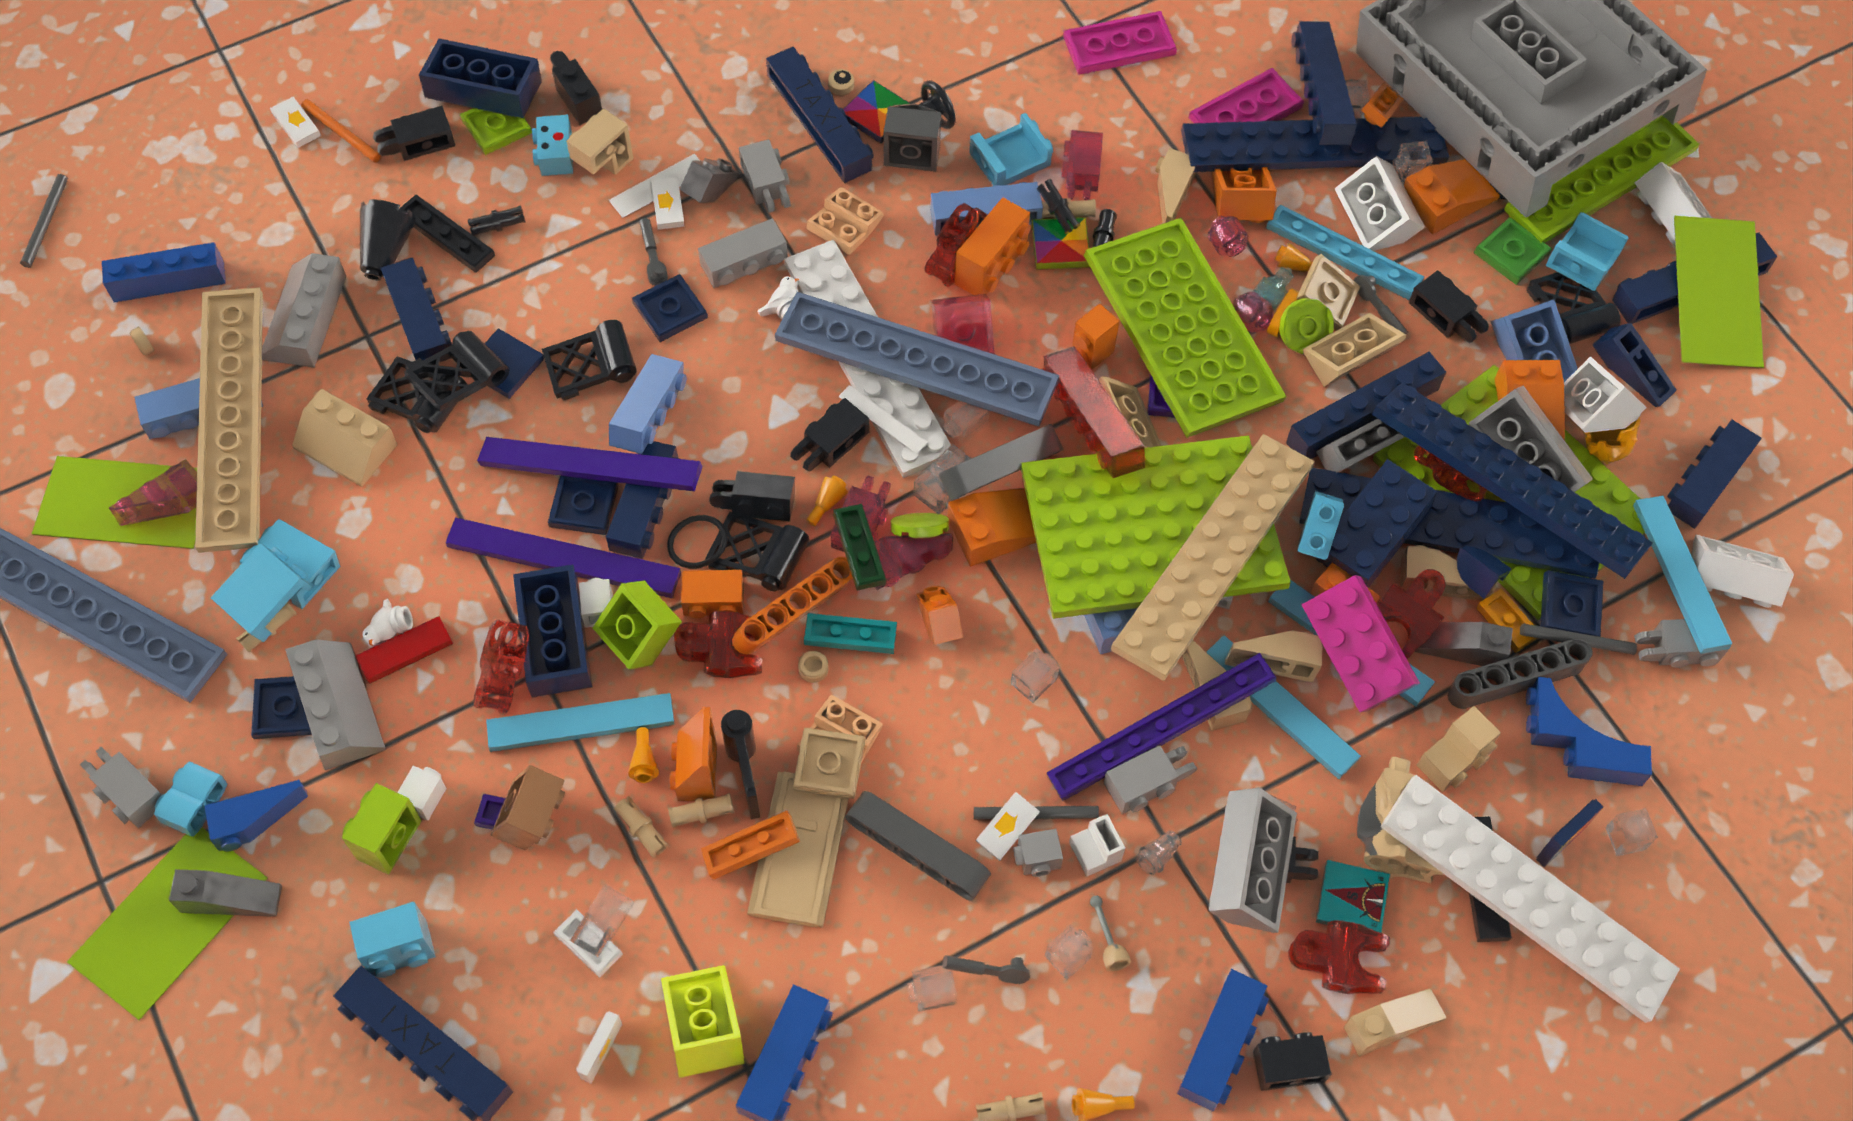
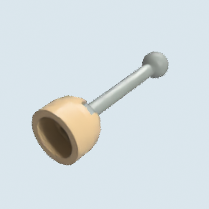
M1095 895L1091 897L1090 905L1096 909L1108 943L1103 953V961L1107 971H1117L1127 967L1131 960L1123 946L1114 944L1101 907L1103 903L1102 898Z

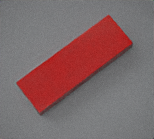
M440 616L355 656L368 683L371 684L452 645L453 642Z

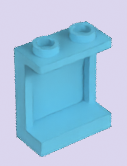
M1024 113L1020 115V123L992 137L984 139L980 132L970 136L969 153L993 186H1003L1050 166L1053 146L1048 138L1045 139L1041 134L1037 123Z
M1580 212L1566 236L1556 244L1546 266L1595 291L1621 254L1629 237Z
M1318 491L1314 492L1298 542V552L1323 560L1328 558L1344 508L1343 499Z
M280 519L272 526L266 528L258 540V545L261 543L270 550L274 546L277 547L288 557L285 563L290 567L296 564L308 574L305 580L312 588L307 591L301 587L291 598L292 603L301 609L308 604L341 567L335 550ZM254 545L244 552L240 564L245 561L258 545Z
M260 543L213 594L211 599L249 634L265 642L272 634L265 626L301 587L309 591L312 586L305 580L308 574L296 564L290 567L285 563L288 557L275 546L270 550Z

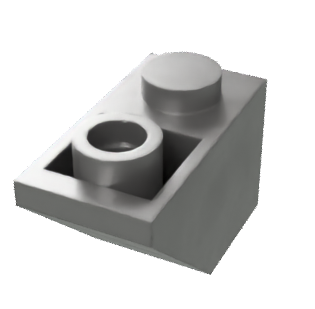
M707 158L704 160H694L690 164L680 190L700 203L715 202L738 179L740 173L732 169L733 165L730 162L718 158V160Z

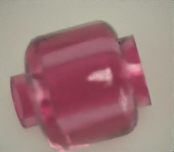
M1220 216L1212 222L1208 231V239L1219 255L1234 257L1246 248L1248 234L1238 218L1234 216Z
M1251 291L1238 296L1233 302L1235 310L1249 332L1263 331L1269 326L1273 318V307L1265 298Z

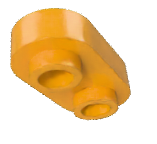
M1293 288L1288 291L1268 326V334L1276 338L1279 337L1280 319L1285 309L1292 302L1298 300L1299 291Z

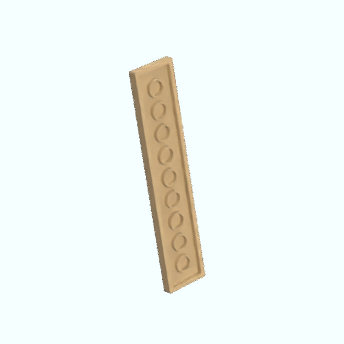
M260 287L202 292L195 548L198 553L248 549L258 545V540L260 539L263 293Z
M1263 434L1111 646V651L1165 681L1309 474L1315 461Z

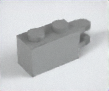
M769 139L739 147L740 165L756 205L764 203L768 213L774 212L775 204L773 200L780 198L784 208L791 207L786 190V185H789L790 181L786 169L781 170V157L778 149H773Z
M1685 619L1661 620L1654 631H1642L1634 636L1637 644L1655 645V648L1640 650L1638 655L1641 661H1658L1659 665H1671L1674 668L1684 667L1688 664L1713 666L1719 663L1728 652L1727 649L1700 654Z
M1159 745L1106 772L1104 785L1122 814L1130 810L1137 812L1146 807L1148 801L1156 797L1163 799L1175 791L1177 782L1189 777L1197 770L1194 762L1185 764L1176 770L1173 767V763L1181 760L1187 754L1184 746L1165 754Z
M100 747L96 752L97 756L105 763L96 770L86 760L80 764L96 785L92 791L105 804L111 800L116 805L111 811L124 824L130 820L139 828L154 815L155 804L161 793L120 752L111 757Z

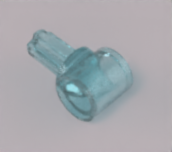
M1282 267L1273 277H1263L1249 297L1272 313L1287 294L1285 287L1294 277L1291 273L1292 270L1289 267L1286 269Z

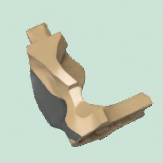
M1392 757L1389 767L1384 769L1360 807L1357 820V837L1365 844L1363 860L1369 867L1379 872L1390 874V878L1405 877L1431 883L1433 875H1443V873L1415 852H1411L1407 846L1380 827L1410 779L1415 776L1409 774L1411 761Z

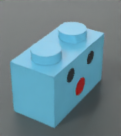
M568 115L536 117V128H532L533 143L537 144V149H533V162L535 166L539 165L541 176L574 174L573 160L569 156L566 142L572 134Z

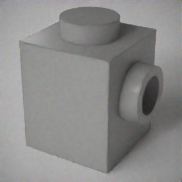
M1057 829L1019 835L1018 845L1013 847L1016 865H1022L1024 875L1032 874L1034 877H1041L1051 873V870L1061 869L1063 856Z

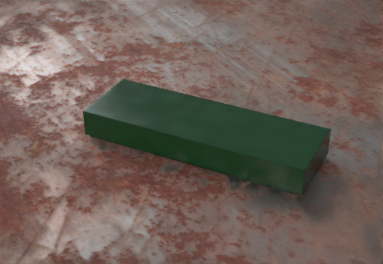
M858 504L834 509L833 517L856 590L886 585V577L863 505Z

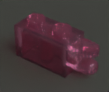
M1071 130L1070 141L1065 140L1063 156L1068 157V162L1063 161L1061 178H1066L1067 198L1073 200L1075 190H1083L1084 200H1090L1091 191H1098L1103 133Z
M867 476L861 489L854 486L851 487L843 507L863 505L874 543L876 544L878 533L875 532L878 525H884L888 514V509L885 508V501L889 494L891 483L884 481L880 486L878 494L870 492L874 485V477ZM835 523L830 534L831 548L844 552Z

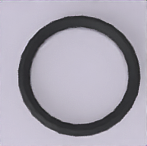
M696 515L689 517L677 524L669 535L667 548L670 558L676 564L688 569H697L710 565L724 552L728 541L725 526L712 516ZM696 521L713 523L719 528L722 537L721 545L713 556L702 562L689 563L681 560L675 554L673 547L674 539L684 526Z

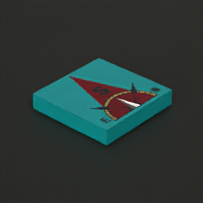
M1327 860L1324 868L1316 923L1379 937L1382 933L1390 874Z

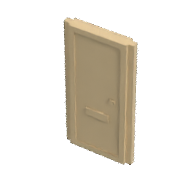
M778 772L768 818L787 810L792 817L800 842L758 861L747 914L757 918L823 928L849 798L793 790L792 785L795 773Z

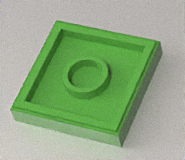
M1509 217L1476 247L1474 254L1517 285L1550 254L1552 248L1544 242L1541 243L1532 233Z

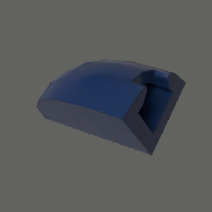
M1470 546L1461 547L1459 550L1457 569L1461 579L1470 589L1484 599L1493 592L1492 589L1498 579L1503 581L1511 571L1510 567L1486 551Z

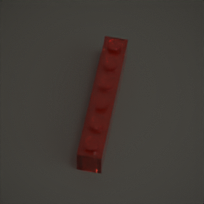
M1075 346L1043 356L1044 368L1041 370L1059 375L1058 384L1053 394L1055 399L1062 402L1067 417H1072L1077 432L1079 434L1083 433L1089 450L1095 451L1101 468H1106L1112 478L1145 468L1144 444Z

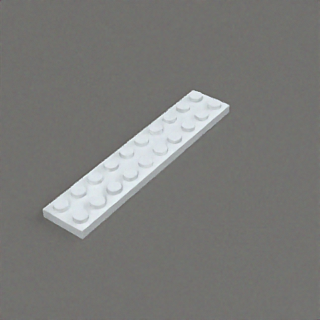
M834 239L784 258V264L790 276L800 280L797 285L799 292L878 317ZM839 362L852 387L928 442L916 454L872 422L902 478L954 457L955 451L918 387Z
M1417 775L1413 776L1380 827L1643 1022L1652 1021L1680 968Z

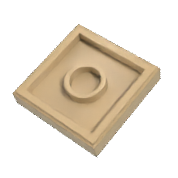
M1320 254L1314 258L1297 299L1311 298L1321 301L1332 312L1334 329L1337 331L1344 326L1360 286L1325 256Z
M804 727L792 785L793 790L855 799L866 741L865 736Z

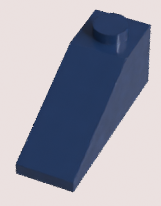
M1632 323L1609 329L1592 344L1606 366L1653 406L1660 407L1677 391Z

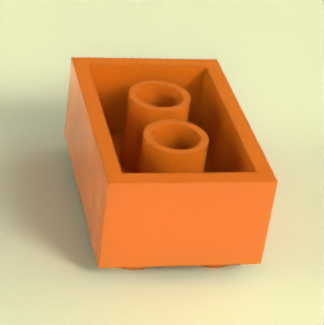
M1002 197L956 252L955 285L983 300L988 292L992 293L996 289L1001 276L1011 271L1015 259L1019 255L1023 256L1029 247L1030 212Z

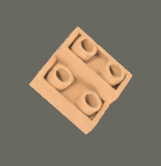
M840 187L825 199L824 208L807 221L806 229L827 242L834 239L838 248L850 255L871 234L883 218L884 213Z
M831 694L815 715L814 723L810 728L865 736L863 761L882 729L883 723ZM801 741L797 745L798 752L800 750Z

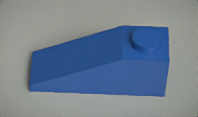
M296 780L205 805L210 841L218 851H233L240 848L242 844L250 843L308 797L302 782Z

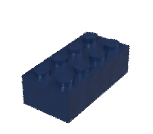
M440 38L437 40L419 73L425 98L524 118L542 82L537 58Z
M1387 459L1340 518L1328 558L1326 560L1316 558V560L1327 568L1333 562L1351 576H1361L1369 588L1431 509L1437 491Z
M574 565L513 574L525 678L531 697L591 688L592 680L584 622L581 615L580 591Z

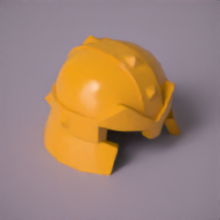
M1638 418L1625 429L1584 432L1589 454H1593L1605 464L1626 458L1638 441L1637 431L1641 419Z

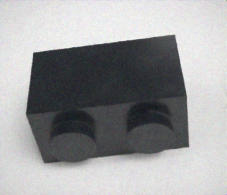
M1303 1032L1293 1035V1039L1280 1040L1279 1036L1261 1039V1043H1258L1253 1051L1261 1091L1325 1083L1332 1075L1323 1035L1313 1036L1311 1032Z

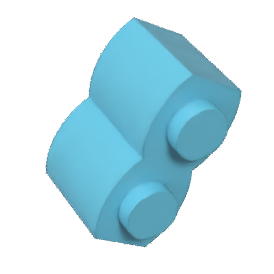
M189 761L183 768L176 771L173 777L172 788L158 798L155 804L154 815L160 823L194 837L206 821L204 806L220 800L227 787V782L222 775Z

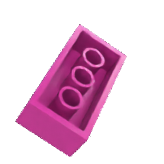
M1354 575L1301 604L1360 713L1367 712L1420 684L1361 576Z

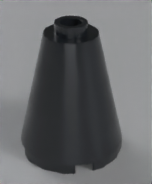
M375 199L369 200L368 205H365L364 202L361 203L360 270L369 279L381 280V278H384L381 268L395 263L415 224L416 216L410 210H407V214L400 211V205Z

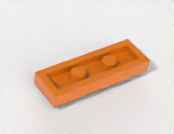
M1383 82L1361 111L1369 123L1377 124L1381 128L1394 113L1403 98Z
M786 810L701 848L708 874L715 880L800 842L792 817Z

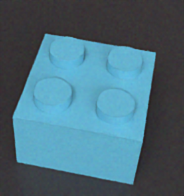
M415 902L349 922L357 958L364 968L377 978L391 976L397 969L406 966L411 968L422 966L428 962V959L436 957L428 923Z

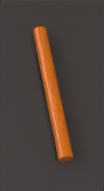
M309 99L303 100L301 104L303 109L374 163L380 161L382 156L375 149Z

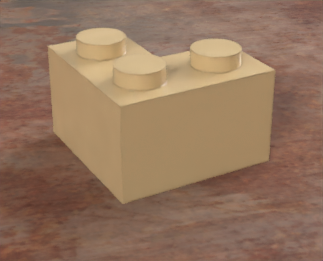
M605 108L597 115L592 116L582 128L573 132L566 141L570 158L593 175L601 167H605L616 175L634 159L628 125Z
M1473 706L1452 723L1446 735L1422 755L1416 766L1442 792L1451 785L1457 788L1467 779L1468 775L1466 772L1472 767L1478 770L1489 760V755L1498 747L1495 741L1501 732Z

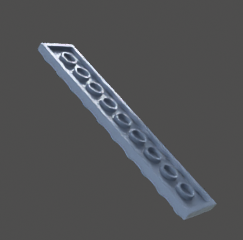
M796 292L775 333V341L1038 427L1059 383V375L801 292Z
M0 528V599L191 703L228 655L219 646Z

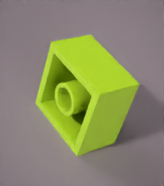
M644 580L622 583L592 629L630 670L653 665L682 621Z
M376 783L373 789L366 792L363 796L360 809L355 817L349 819L346 823L342 839L357 860L389 875L422 820L408 797Z

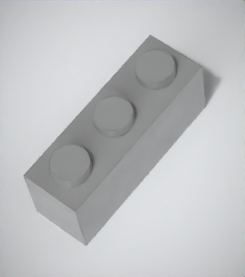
M773 218L698 248L700 265L713 288L730 284L733 280L745 275H752L770 265L779 264L784 258L788 257L787 242Z
M1376 419L1317 450L1316 453L1325 470L1338 473L1406 436L1381 420Z

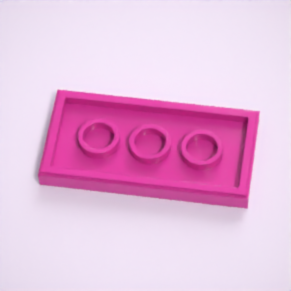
M1161 11L1067 29L1063 33L1078 75L1174 56L1177 52L1176 45Z
M1271 68L1190 111L1189 119L1193 123L1279 121L1303 108L1304 101Z

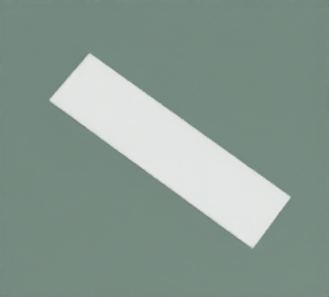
M693 154L609 199V202L621 217L624 218L654 201L651 180L678 177L679 187H681L691 162L699 160V158Z

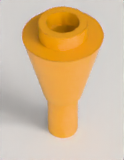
M1288 242L1286 247L1280 246L1274 259L1278 261L1277 267L1303 272H1309L1313 263L1290 242Z
M832 475L831 478L824 477L815 507L806 519L810 525L815 527L823 514L849 493L845 488L847 484L835 475Z
M640 727L636 730L637 745L634 749L628 776L636 782L648 783L659 775V769L649 745L648 728Z
M1078 1088L1077 1094L1072 1096L1071 1106L1074 1116H1078L1080 1121H1087L1111 1113L1114 1110L1134 1109L1135 1101L1133 1096H1112Z

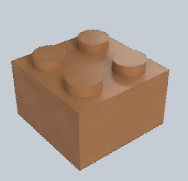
M529 765L513 779L490 836L523 850H526L533 844H538L542 837L546 838L551 831L554 821L550 817L553 809H558L562 803L565 792L561 789L565 780Z

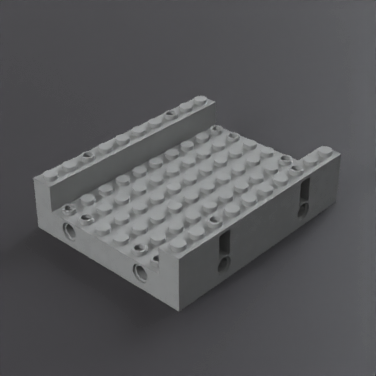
M1377 0L1360 10L1356 53L1420 116L1427 118L1434 125L1435 130L1525 218L1547 205L1552 184L1656 118L1663 115L1669 122L1675 124L1694 112L1707 71L1702 64L1628 0Z

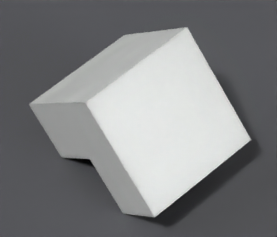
M1108 814L1090 821L1088 829L1070 836L1069 844L1086 877L1121 862L1125 851V846Z

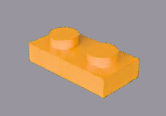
M1502 588L1478 604L1476 609L1490 624L1513 628L1511 649L1515 653L1537 639L1520 635L1521 624H1534Z

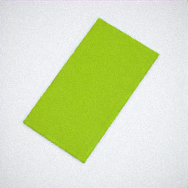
M1674 215L1682 363L1764 368L1755 221Z
M57 456L32 535L194 549L196 540L197 468Z
M202 827L194 837L185 834L67 961V963L138 1020L145 1015L234 916L180 913L169 901L175 869L212 871L266 881L268 878L234 851H218L210 841L209 832Z

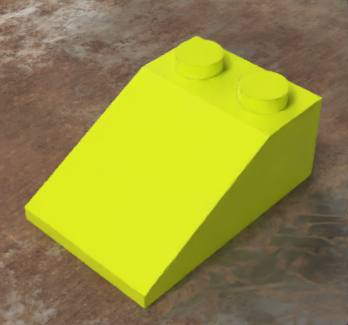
M725 965L661 978L679 1078L745 1064L740 1030Z

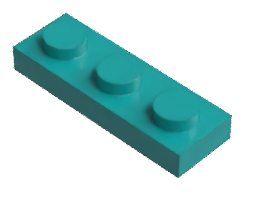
M808 613L804 645L894 654L897 622Z

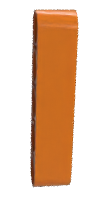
M834 558L747 619L733 635L732 641L735 649L742 654L755 652L841 591L853 578L847 558ZM834 570L838 571L842 578L835 575ZM812 585L818 587L821 591V594L815 592L812 588ZM790 601H794L795 603H797L799 609L794 608L790 604ZM767 616L773 617L777 625L770 623ZM744 632L752 634L755 641L746 638Z

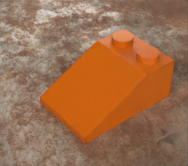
M1466 159L1428 166L1407 177L1404 183V187L1423 224L1432 235L1500 198V195Z
M1262 167L1261 170L1249 168L1247 171H1237L1234 168H1231L1230 171L1215 169L1212 172L1215 209L1219 220L1228 223H1235L1238 220H1250L1254 223L1273 220L1277 190L1267 167Z
M1503 360L1495 376L1498 401L1514 389L1524 386L1565 441L1564 380L1560 360Z
M1025 488L977 492L948 502L947 517L949 518V524L970 567L1036 543Z
M703 707L678 731L677 742H672L671 759L676 761V771L670 772V790H675L678 801L715 798L717 739L710 707Z

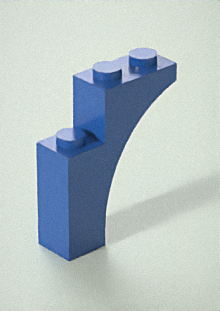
M1538 677L1533 686L1528 687L1526 704L1530 705V715L1527 718L1526 731L1531 733V745L1564 748L1563 763L1565 766H1568V777L1643 786L1652 776L1651 746L1619 741L1589 727L1564 704L1555 690L1551 678Z

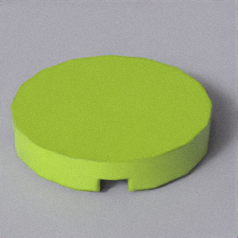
M1311 298L1296 300L1285 309L1280 319L1279 331L1281 339L1287 348L1296 353L1304 354L1303 349L1333 333L1334 320L1330 309L1321 301Z
M910 513L891 519V533L899 537L902 536V532H908L909 537L929 538L943 534V531L947 532L949 530V518L942 514Z

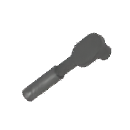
M643 218L639 223L650 263L647 265V276L649 282L656 286L666 281L668 275L665 265L658 261L657 247L650 219Z
M1356 276L1354 281L1360 286L1358 294L1365 301H1370L1386 323L1407 335L1408 331L1377 297L1374 287L1376 284L1374 276Z
M944 956L942 961L943 969L977 975L998 976L999 980L1003 982L1022 984L1030 979V971L1026 968L1023 959L1020 957L1013 958L1011 965L1003 967L986 965L984 962L952 956Z

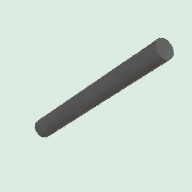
M58 174L21 259L20 264L26 268H31L68 181V178L63 174Z
M1524 623L1520 626V635L1557 642L1578 638L1586 641L1592 648L1632 655L1637 651V644L1633 642Z
M1034 806L1040 811L1035 819L1099 818V806ZM974 807V820L993 819L1002 807Z

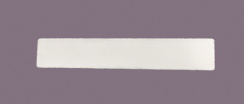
M851 385L839 395L841 399L846 398L868 416L872 422L917 454L928 443Z

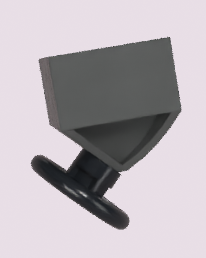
M927 80L922 84L921 98L923 102L919 104L888 106L884 127V166L937 171L941 127L944 129L952 128L956 122V113L949 96L936 82ZM943 114L948 121L944 120L941 115Z

